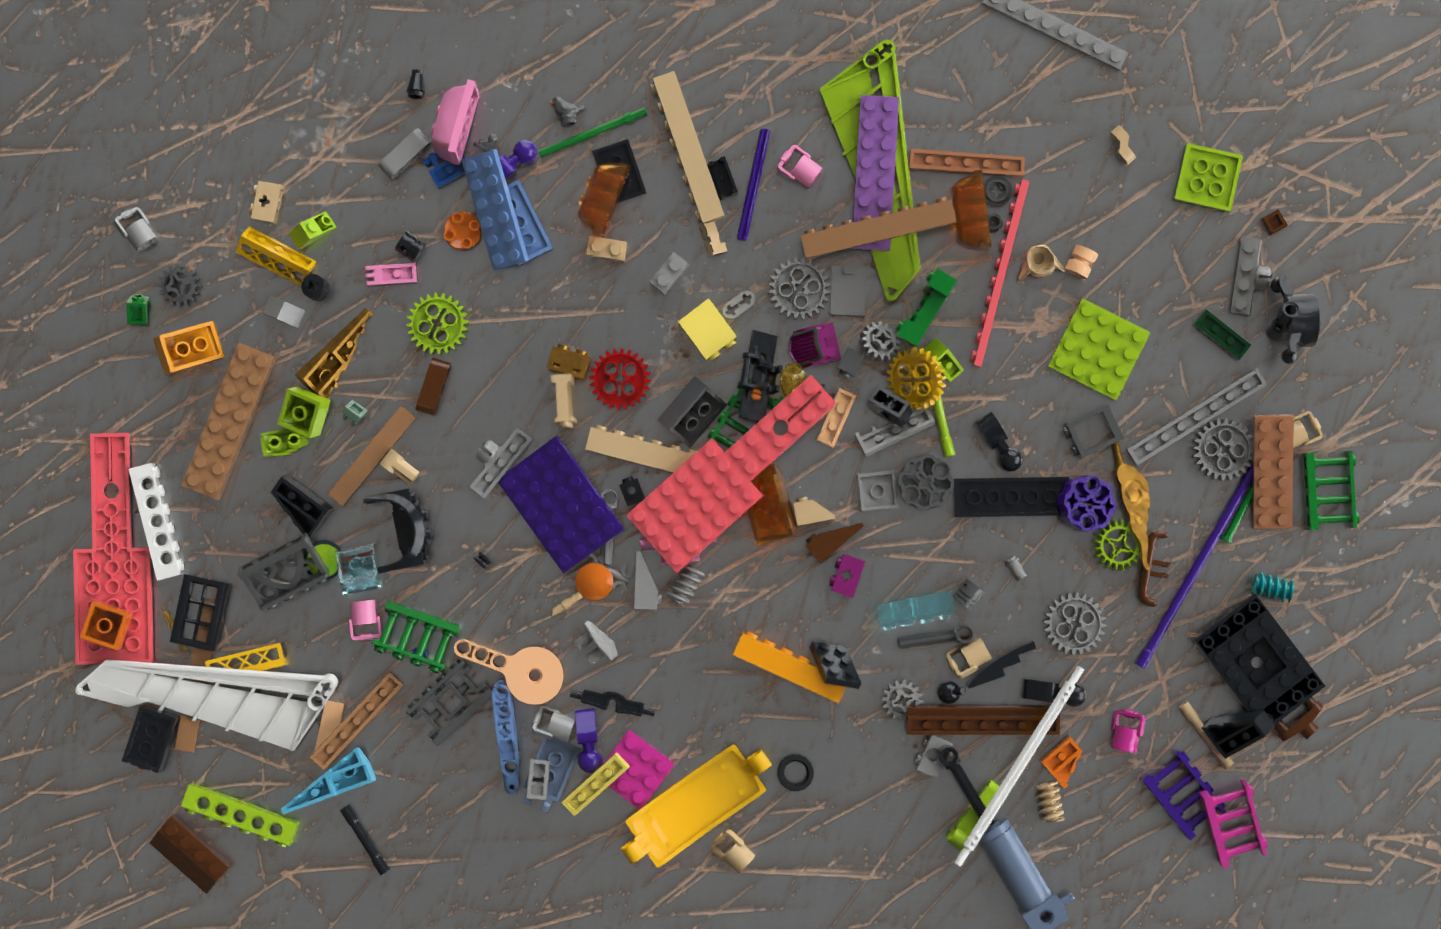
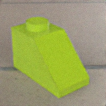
M937 338L924 348V353L931 351L930 357L937 356L935 362H941L939 369H945L941 374L950 383L964 371L950 350Z

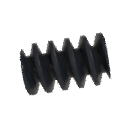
M317 274L307 275L301 284L304 295L314 301H321L329 294V283Z

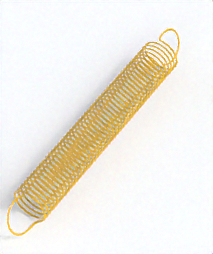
M165 611L167 626H168V621H167V615H168L169 627H170V632H171V626H172V628H173L174 622L172 623V621H173L172 617H170V619H169V616H170L169 611H167V614H166V611ZM181 645V647H182V653H183V647H184V652H185V651H188L187 648L185 649L186 645Z

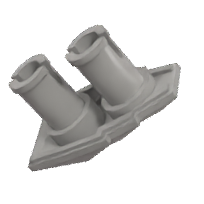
M587 620L583 624L586 632L574 640L575 645L582 650L594 641L597 648L586 655L588 661L594 665L604 656L609 661H612L618 655L614 641Z

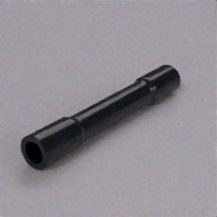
M350 804L341 809V814L360 840L380 876L389 871L390 868L363 829Z

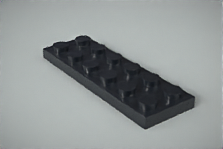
M1069 477L954 479V517L1060 515L1057 497L1062 492L1063 485L1069 480Z

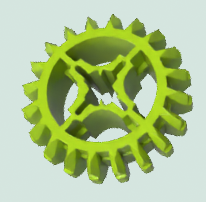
M1116 519L1112 520L1113 526L1109 523L1106 526L1107 529H1100L1102 534L1095 532V536L1099 537V540L1092 541L1093 543H1098V547L1092 548L1093 551L1099 550L1095 558L1102 556L1099 563L1103 564L1106 561L1105 568L1107 569L1113 564V571L1117 570L1118 565L1120 570L1124 571V564L1130 569L1132 568L1131 561L1134 564L1138 563L1135 556L1141 558V554L1138 553V550H1140L1139 542L1132 533L1129 522L1124 526L1125 522L1122 519L1119 525ZM1115 529L1123 530L1116 539L1107 536L1109 532ZM1127 534L1133 540V549L1126 544ZM1121 540V544L1126 549L1118 548L1116 551V546L1112 542H1119ZM1104 541L1111 547L1109 557L1104 551ZM1120 552L1130 554L1123 561H1114Z

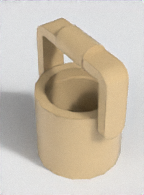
M1310 411L1294 417L1293 449L1302 444L1306 447L1322 439L1321 426L1317 418H1314ZM1307 415L1314 431L1318 435V437L1310 441L1305 427L1299 420Z
M981 638L967 645L961 644L946 654L949 667L960 679L977 671L979 666L992 659ZM959 652L962 653L970 667L961 673L957 663L952 659V656Z
M730 829L720 833L714 839V843L711 846L712 852L723 862H727L738 873L743 871L756 856L744 845L743 840ZM729 836L735 843L724 854L717 845L719 846Z

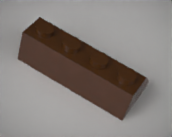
M176 814L166 821L150 841V844L206 894L232 866L226 858Z

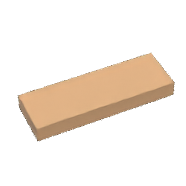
M839 388L834 398L837 405L828 412L816 441L834 448L857 395Z
M328 700L325 704L315 750L341 723L345 703Z

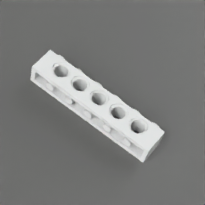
M154 463L130 468L129 473L156 579L159 581L183 575L184 564L182 559H179L177 553L180 551L177 540L174 541V525L168 518L170 509L163 498L165 496V489L163 485H160L158 479L161 477L158 466L155 467ZM147 479L152 481V487L149 490L144 487V482ZM153 497L157 500L155 508L149 506V500ZM156 516L162 519L159 527L154 525V518ZM162 534L167 538L164 545H160L158 542V538ZM166 553L171 555V562L169 564L163 561V556Z

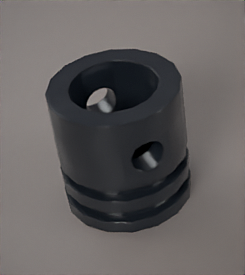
M406 231L398 241L395 250L408 257V259H412L415 263L423 253L427 243H422L421 239L419 240V238Z

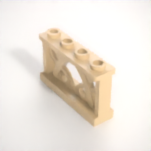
M571 374L551 375V382L556 386L557 418H554V422L561 428H573V424H577V420L573 417L572 386H575V378Z

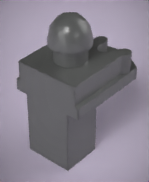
M495 134L489 135L488 142L480 139L478 143L474 142L473 144L475 147L485 150V152L494 149L498 150L499 146L495 145V142H497Z

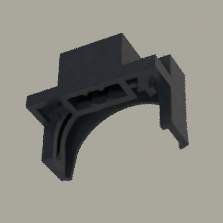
M407 488L363 497V502L366 504L389 501L392 504V515L399 550H401L403 556L402 559L395 563L378 567V574L426 564L425 560H428L426 548L423 549L422 546L432 544L431 540L434 539L432 528L428 527L427 521L430 520L428 509H425L424 506H414V503H417L415 492H411V489Z

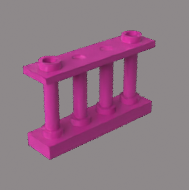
M1244 779L1240 780L1242 789L1220 796H1211L1207 790L1199 792L1217 860L1222 868L1230 867L1228 859H1231V856L1257 848L1263 856L1267 855L1265 848L1268 847L1265 836L1262 837L1252 800L1254 791L1251 784L1248 785ZM1245 797L1247 806L1222 814L1215 812L1214 807H1217V804ZM1249 814L1251 824L1225 832L1220 830L1219 825L1223 821ZM1254 831L1256 841L1231 849L1225 848L1224 842H1226V839Z

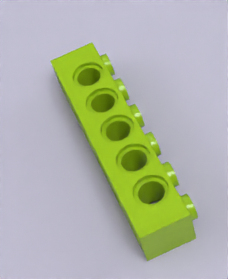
M194 783L188 785L181 807H184L188 813L196 814L198 812L203 814V818L214 821V819L222 821L221 824L231 828L232 826L239 827V831L250 834L252 832L258 834L257 837L262 840L268 841V839L276 841V845L281 847L290 846L293 843L300 824L296 820ZM201 798L207 799V801H208V807H207V808L201 807V805H200V799H201ZM220 804L226 807L224 815L218 812ZM237 811L243 812V814H244V820H243V821L237 820V818H236V812H237ZM255 818L262 820L261 828L254 825ZM273 824L279 825L281 829L280 834L272 832Z

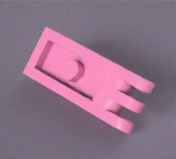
M416 263L364 266V271L372 270V273L365 274V278H373V281H366L365 286L417 283Z

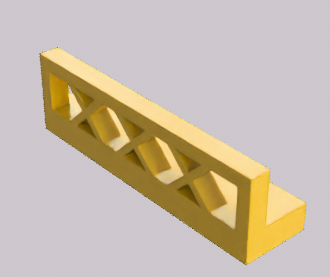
M250 226L241 235L235 252L300 287L304 278L309 275L317 262ZM243 244L249 246L252 252L242 249ZM260 254L266 255L269 261L263 260ZM277 263H282L286 269H280ZM295 271L303 274L302 280L295 276Z
M281 643L205 661L206 667H211L212 663L218 662L224 668L233 669L228 665L232 658H238L243 661L239 669L258 671L288 665L287 658H284ZM277 648L279 659L271 660L266 655L270 649ZM253 653L261 656L260 661L256 665L247 661Z

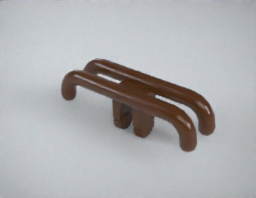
M1154 531L1149 534L1147 563L1150 570L1145 571L1143 566L1141 567L1138 597L1144 605L1150 607L1157 606V601L1148 597L1150 576L1169 579L1170 576L1167 573L1151 571L1152 565L1171 567L1170 562L1153 560L1155 543L1159 538H1167V531Z

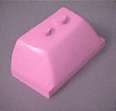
M467 80L466 85L456 86L444 92L441 105L437 108L436 122L433 123L431 130L433 150L442 159L456 165L461 164L480 96L476 82L472 80Z

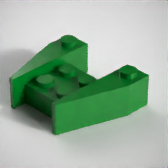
M938 268L935 272L931 270L926 278L928 283L923 289L926 294L919 303L922 305L920 311L916 309L910 319L901 320L895 329L897 331L896 337L915 348L957 282L955 278Z

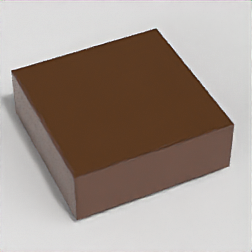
M1279 209L1261 219L1270 236L1288 226Z

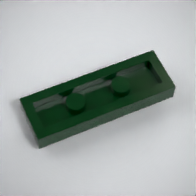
M1207 309L1193 324L1237 360H1240L1251 346L1250 343Z

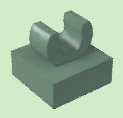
M351 400L342 410L344 414L342 419L345 420L349 417L353 420L351 423L353 426L366 415L368 410L356 401Z

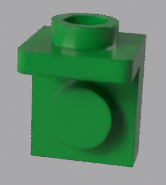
M134 294L129 297L126 303L127 324L147 325L149 297H144L142 294Z

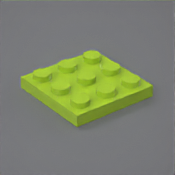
M1186 143L1174 200L1231 212L1243 155Z

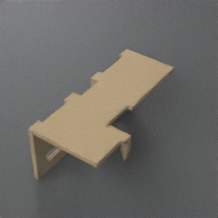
M715 221L699 226L702 239L705 240V238L710 237L711 242L704 244L708 258L727 252L726 243H720Z

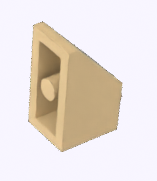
M808 497L797 498V502L793 503L797 526L835 519L833 513L814 500H808Z

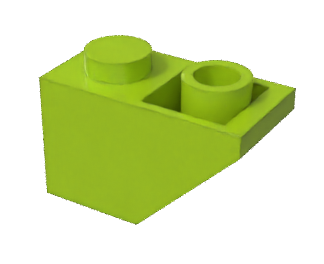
M323 212L299 223L289 233V236L297 248L302 249L334 230L336 226L328 213Z

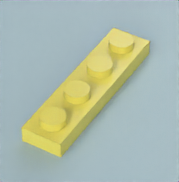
M616 752L561 803L573 816H576L630 766Z

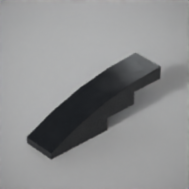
M1029 641L1015 647L993 660L966 684L967 688L970 689L1004 677L1003 668L1020 663L1019 654L1036 649L1034 641Z

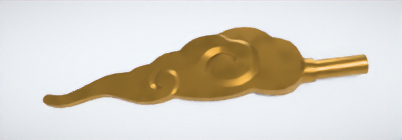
M1119 443L1112 444L1116 461L1114 474L1117 483L1120 485L1121 500L1129 516L1130 529L1140 545L1142 566L1145 571H1149L1150 567L1147 563L1149 542L1146 533V523L1149 517L1147 510L1150 507L1148 483L1134 466L1125 464Z

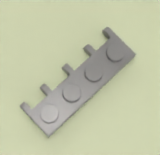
M921 408L912 413L902 428L889 421V424L878 429L871 425L872 432L862 437L858 432L855 433V436L865 456L868 457L935 425V421L928 408Z

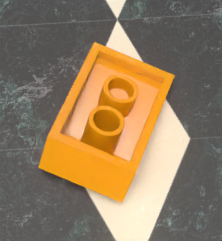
M213 321L159 335L153 339L164 375L224 358Z

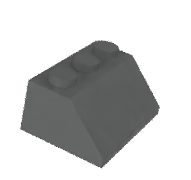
M694 376L657 420L691 448L727 404L707 385Z

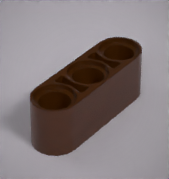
M432 358L415 410L432 416L435 415L450 372L451 363Z

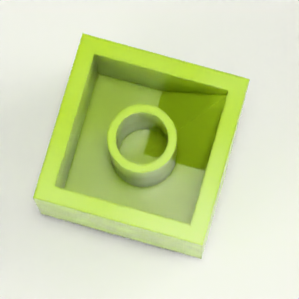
M299 386L289 388L284 398L277 425L308 438L320 436L331 400Z

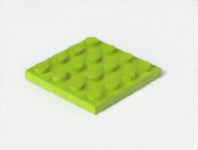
M1082 298L1047 367L1117 401L1151 332Z

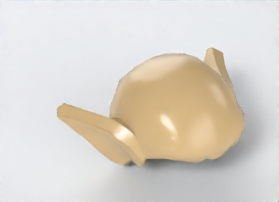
M1037 245L1029 248L1027 251L1026 260L1018 279L1021 281L1029 274L1034 277H1046L1053 273L1055 269L1065 272V268L1048 246Z

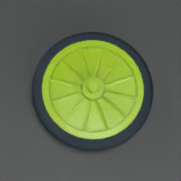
M320 540L314 542V548L330 570L327 580L334 578L343 568L340 567L339 558L344 557L342 550L331 541ZM307 550L304 553V559L311 558ZM304 564V566L313 568V570L307 571L309 575L317 573L318 568L315 564Z

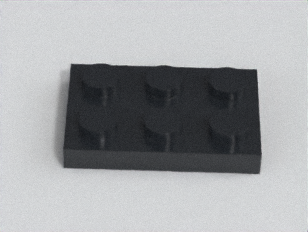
M812 641L809 648L823 682L859 689L862 683L847 648L841 645L836 646L825 642Z

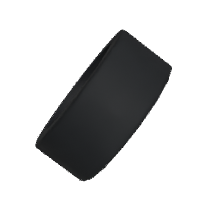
M791 754L780 762L777 776L785 789L801 791L811 784L814 777V769L806 757L800 754ZM796 761L806 767L807 776L802 783L792 784L786 780L784 770L789 763Z

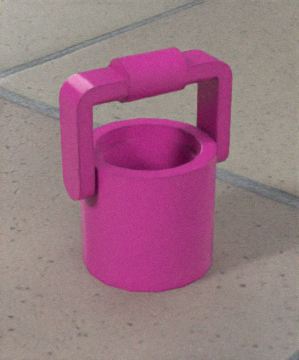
M1131 710L1116 711L1112 731H1114L1112 749L1137 753L1139 737L1143 736L1145 716ZM1120 715H1124L1127 718L1140 719L1138 729L1118 726Z

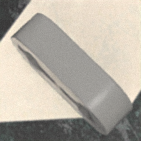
M743 291L727 302L723 307L724 317L733 320L751 308L755 303L754 294L750 291ZM743 295L752 297L749 305L747 303L739 304L743 300ZM738 305V308L734 311L735 315L726 314L728 306L733 308Z

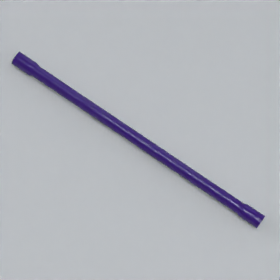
M1253 465L1247 468L1241 483L1149 643L1140 654L1135 663L1144 669L1148 666L1169 625L1249 486L1252 485Z

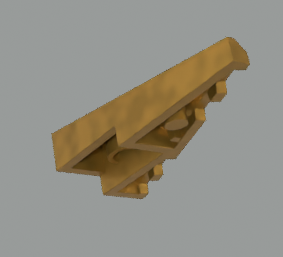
M365 308L295 374L311 392L331 400L329 396L333 388H337L339 384L337 380L341 372L345 371L357 347L356 342L360 334H363L365 331L364 326L368 318L373 315L370 310Z

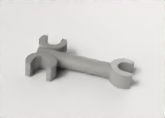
M589 555L594 559V563L603 565L600 561H598L596 555ZM603 565L613 574V578L618 580L613 583L612 589H615L616 585L621 584L623 586L621 594H624L627 590L626 585L630 578L635 575L636 570L627 575L625 573L627 565L622 567V574L607 565Z

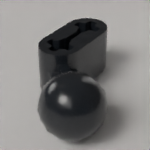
M990 412L976 421L975 424L991 449L996 448L1000 453V466L1006 471L1018 470L1023 463V456L1018 449L1009 448L1005 442L1008 437L995 415Z
M1024 679L1022 698L1053 702L1061 687H1059V683ZM1076 683L1074 685L1075 689L1066 702L1071 707L1082 705L1087 698L1085 688L1081 684Z

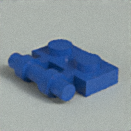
M433 152L428 155L429 157L422 160L426 167L432 163L435 166L429 173L438 189L465 174L462 161L460 165L452 164L448 161L440 164L438 160L441 157Z

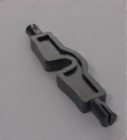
M571 689L573 694H570V697L581 699V703L603 710L607 709L610 700H615V711L617 713L635 716L645 714L653 717L655 714L652 713L655 712V709L645 707L642 702L626 699L617 692L599 693L586 689L580 692Z

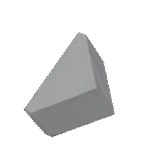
M269 296L263 313L298 328L305 310Z

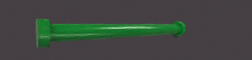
M1253 484L1227 532L1220 538L1229 544L1232 543L1233 540L1231 539L1253 500Z

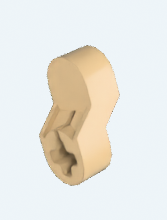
M1118 125L1110 132V135L1118 144L1116 155L1124 164L1128 165L1136 156L1128 147L1130 138L1128 133Z

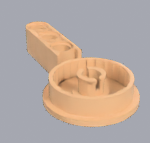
M459 639L454 645L456 655L503 673L510 692L521 702L532 705L545 703L556 696L562 686L564 675L562 665L556 655L545 648L527 647L510 656L468 639ZM461 642L468 645V651L465 653L459 652L457 648ZM479 649L486 652V658L483 660H479L475 655ZM496 656H501L504 659V664L500 667L496 666L493 662ZM530 671H539L540 678L532 680L529 676Z

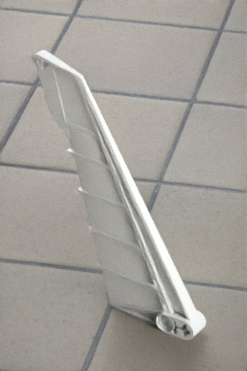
M106 659L77 685L76 693L124 707L151 702L161 706L159 711H162L165 707L192 716V721H196L198 718L226 728L225 731L233 730L259 739L258 741L262 742L263 740L295 751L336 689L338 679L333 674L312 675ZM159 675L179 677V679L171 678V677H165V676H159ZM183 678H187V679H194V680L215 682V685H210V684H205V683H199V682H193V681L182 680V679H183ZM329 682L330 686L327 688L325 692L322 689L324 688L326 683ZM222 683L252 688V690L244 691L239 689L222 687L218 685ZM88 684L90 691L84 690L83 686ZM264 689L289 693L287 698L256 693L255 690ZM293 694L310 696L307 702L290 699ZM313 697H319L322 703H316Z

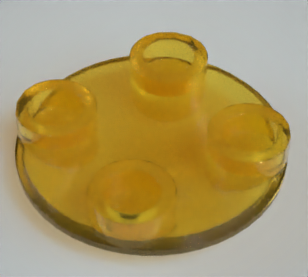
M790 363L782 369L780 386L785 397L808 378L800 363Z

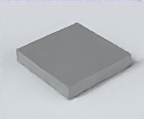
M895 470L856 474L860 512L899 508Z

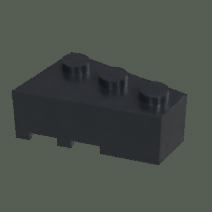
M288 474L281 476L271 491L283 510L293 520V524L298 527L302 534L307 533L310 539L313 538L333 509L332 506Z
M1261 710L1211 717L1202 729L1224 759L1266 737L1275 725L1265 711Z

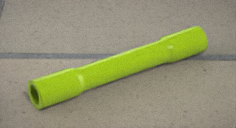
M938 395L940 400L935 402L933 409L941 438L943 455L948 457L955 455V451L949 435L941 395Z

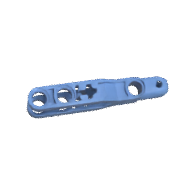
M499 679L496 681L492 691L495 728L504 788L507 794L513 795L517 794L520 783L513 695L509 688L500 684L505 683L507 685L506 679ZM499 688H502V689H504L506 692H505V693H501V692L498 691V689H499ZM504 707V708H506L508 711H507V712H503V711L500 710V708ZM512 762L516 768L508 770L505 764Z

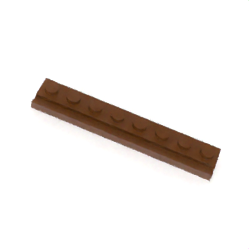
M907 706L906 734L1032 735L1050 706ZM1060 713L1046 735H1060Z

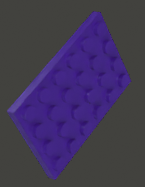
M558 436L553 437L505 473L498 481L501 488L563 574L624 530V527Z

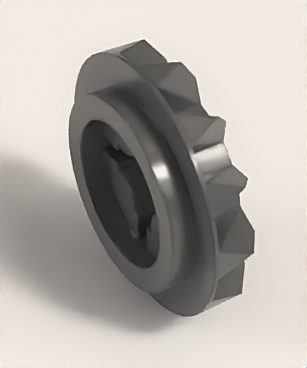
M1002 176L989 177L982 186L983 199L989 205L996 207L1006 204L1012 196L1010 182ZM996 183H998L999 190L1005 191L999 193L997 199L995 193L989 192V190L995 189Z

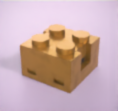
M558 344L557 347L552 346L546 369L559 374H571L574 378L585 381L591 358L588 356V352L576 349L575 353L570 351L569 347Z

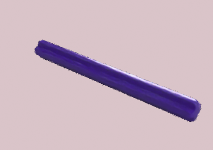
M764 128L760 129L737 239L746 241L770 136V130Z

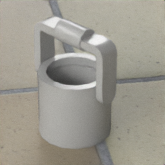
M138 207L120 213L113 221L114 226L122 237H127L137 252L147 248L157 239V236L149 227L148 219ZM136 213L140 219L124 230L119 221H123Z
M541 706L538 713L534 715L532 733L547 739L555 738L568 743L576 719L562 715L558 710ZM542 712L552 715L547 732L536 729L540 724Z

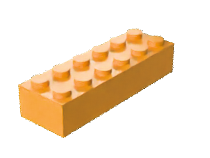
M749 631L746 634L742 632L733 651L734 656L836 703L840 702L846 687L824 683L817 665L810 664V659L801 655L797 658L792 655L793 651L784 647L781 650L775 648L776 644L767 639H764V642L757 639L758 635Z

